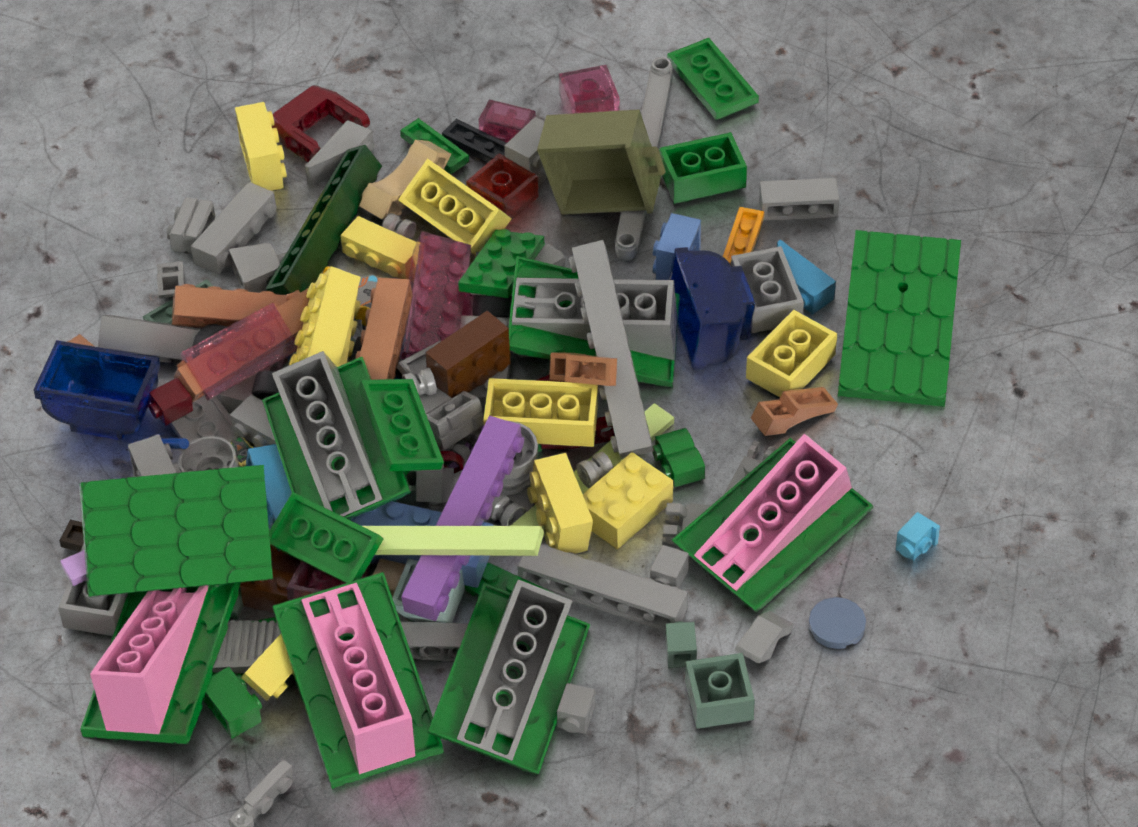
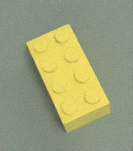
M428 158L398 199L475 256L476 252L482 250L494 231L505 229L512 219Z
M331 266L324 274L320 273L315 283L310 284L306 295L307 298H310L308 306H305L301 315V321L304 322L302 330H299L295 339V345L298 346L296 354L292 355L289 365L324 351L331 361L339 367L361 277Z
M489 378L483 419L484 425L490 415L527 426L536 436L538 444L594 447L598 411V385Z

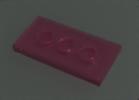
M271 303L188 348L180 355L208 401L257 374L259 371L295 353L298 346L295 345V339L274 303Z

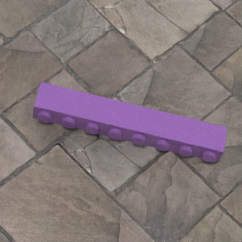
M489 415L436 526H482L484 519H489L493 508L492 502L495 497L500 496L503 489V479L505 475H510L514 465L513 458L516 452H521L524 445L520 424ZM421 555L401 596L404 612L436 621L440 612L446 610L449 602L448 595L452 588L455 589L457 587L462 565L466 566L471 555Z

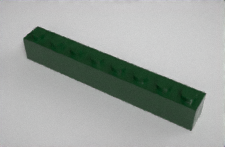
M366 145L346 150L267 285L266 291H271L277 295H287L297 290L301 293L308 289L311 283H315L320 273L327 267L332 253L338 248L341 234L346 230L352 218L358 213L363 191L369 183H374L377 180V175L382 168L380 162Z

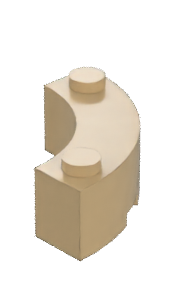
M415 140L409 148L405 159L390 175L378 182L368 184L362 193V200L359 206L380 219H385L390 213L398 216L401 215L402 209L406 205L398 199L427 158L444 170L451 153L430 141Z

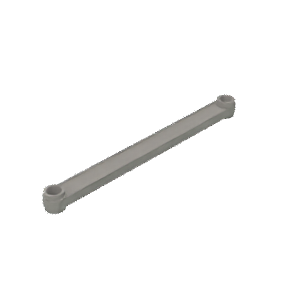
M658 57L652 61L641 111L651 146L656 147L659 146L672 80V64L665 57ZM646 210L621 212L615 240V252L619 259L630 261L636 257Z

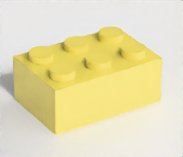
M264 102L235 107L240 146L251 183L270 191L283 189V178H286L287 174L285 165L280 163V160H284L282 145H277L279 143L277 128H272L274 126L272 111H267Z
M793 310L747 356L746 379L778 397H781L783 391L803 389L836 355L837 333Z
M631 452L583 493L593 519L591 531L618 550L664 510L667 503L673 502V480Z
M566 453L534 460L533 471L529 473L531 483L530 487L527 488V495L530 503H534L536 506V518L539 526L545 527L546 544L552 548L574 554L588 551L593 519Z

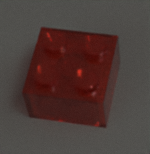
M500 153L466 181L467 187L512 218L511 220L538 198V176Z

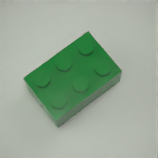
M731 132L659 148L666 170L662 177L674 204L746 188L747 165Z

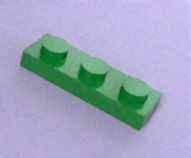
M419 118L400 130L401 138L410 145L415 140H425L451 153L444 168L450 175L469 163V155Z

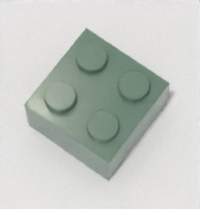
M743 653L685 661V684L696 729L754 720L755 699Z

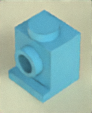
M917 512L897 532L896 550L902 556L914 561L921 553H926L931 545L936 546L938 544L940 525Z

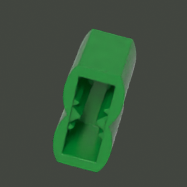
M686 428L655 436L654 452H652L656 462H661L662 473L673 480L674 488L705 479L704 461Z

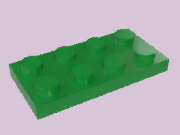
M710 38L703 39L667 54L673 69L716 120L759 103V95Z
M507 229L495 230L459 280V291L509 298L513 292L516 256L535 260L545 245L544 236L534 235L530 232H510Z
M413 379L361 380L358 388L388 471L441 470L444 461Z
M294 492L291 493L269 530L271 546L343 583L361 579L384 540L379 534Z

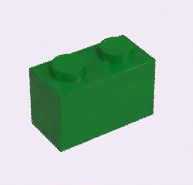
M227 667L211 677L203 701L232 739L262 722L260 715L262 704L255 694L250 695L247 691V685L241 679L242 676L240 674L235 675L231 668Z

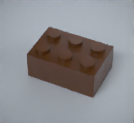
M486 311L426 351V367L431 369L436 387L449 397L454 398L463 391L469 393L476 387L485 384L489 378L498 372L504 371L510 365L509 328L490 312Z

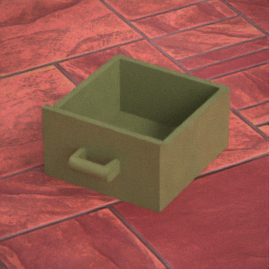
M640 109L546 115L537 151L561 215L646 210L647 214L653 213L661 175L665 174L666 170L658 147L651 146Z

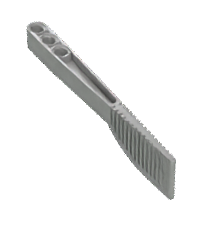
M235 620L228 621V630L214 663L213 672L218 673L230 667L234 673H245L280 635L277 623H274V621H270V623L266 621L251 622V620H246V622H243V620L238 622ZM401 622L413 660L454 661L468 623Z

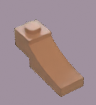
M567 352L551 353L550 380L616 386L617 358Z
M824 387L783 391L779 400L758 402L751 420L764 436L785 434L787 429L800 422L819 415L835 412L838 403Z

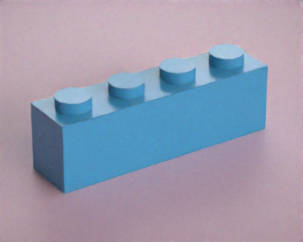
M276 444L250 448L247 451L246 466L264 465L268 524L270 529L292 493Z

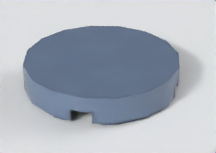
M833 597L824 599L817 603L810 612L809 630L818 643L828 648H846V645L858 643L864 635L866 626L864 612L856 603L846 598Z

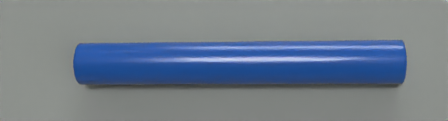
M161 438L163 444L168 443L171 449H187L189 447V441L186 438Z

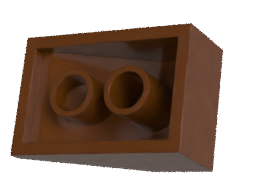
M270 545L273 579L241 582L240 589L244 607L274 613V605L307 595L317 569L282 551H278L277 548Z

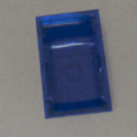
M688 247L675 248L669 280H674L675 293L679 294L680 297L678 329L693 370L706 369L708 364L731 359L737 353L739 342L748 340L756 303L742 266L731 267L730 263L723 256L712 251H689Z
M56 340L34 387L35 399L40 400L43 410L50 417L59 422L69 424L72 432L122 440L124 434L137 432L148 410V405L151 403L149 392L156 389L159 383L158 371L160 369V361L158 357Z

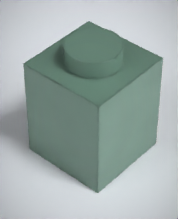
M682 621L666 623L665 642L668 668H684L685 661L697 660L694 622Z

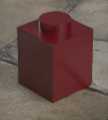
M178 378L149 392L151 402L148 405L153 417L155 419L160 418L165 426L193 411L191 395Z

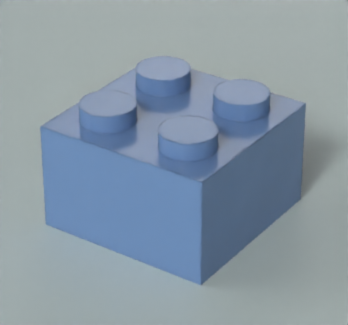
M671 213L668 222H664L662 225L660 241L656 240L653 247V256H656L652 272L656 274V280H674V289L686 292L700 258L701 220Z

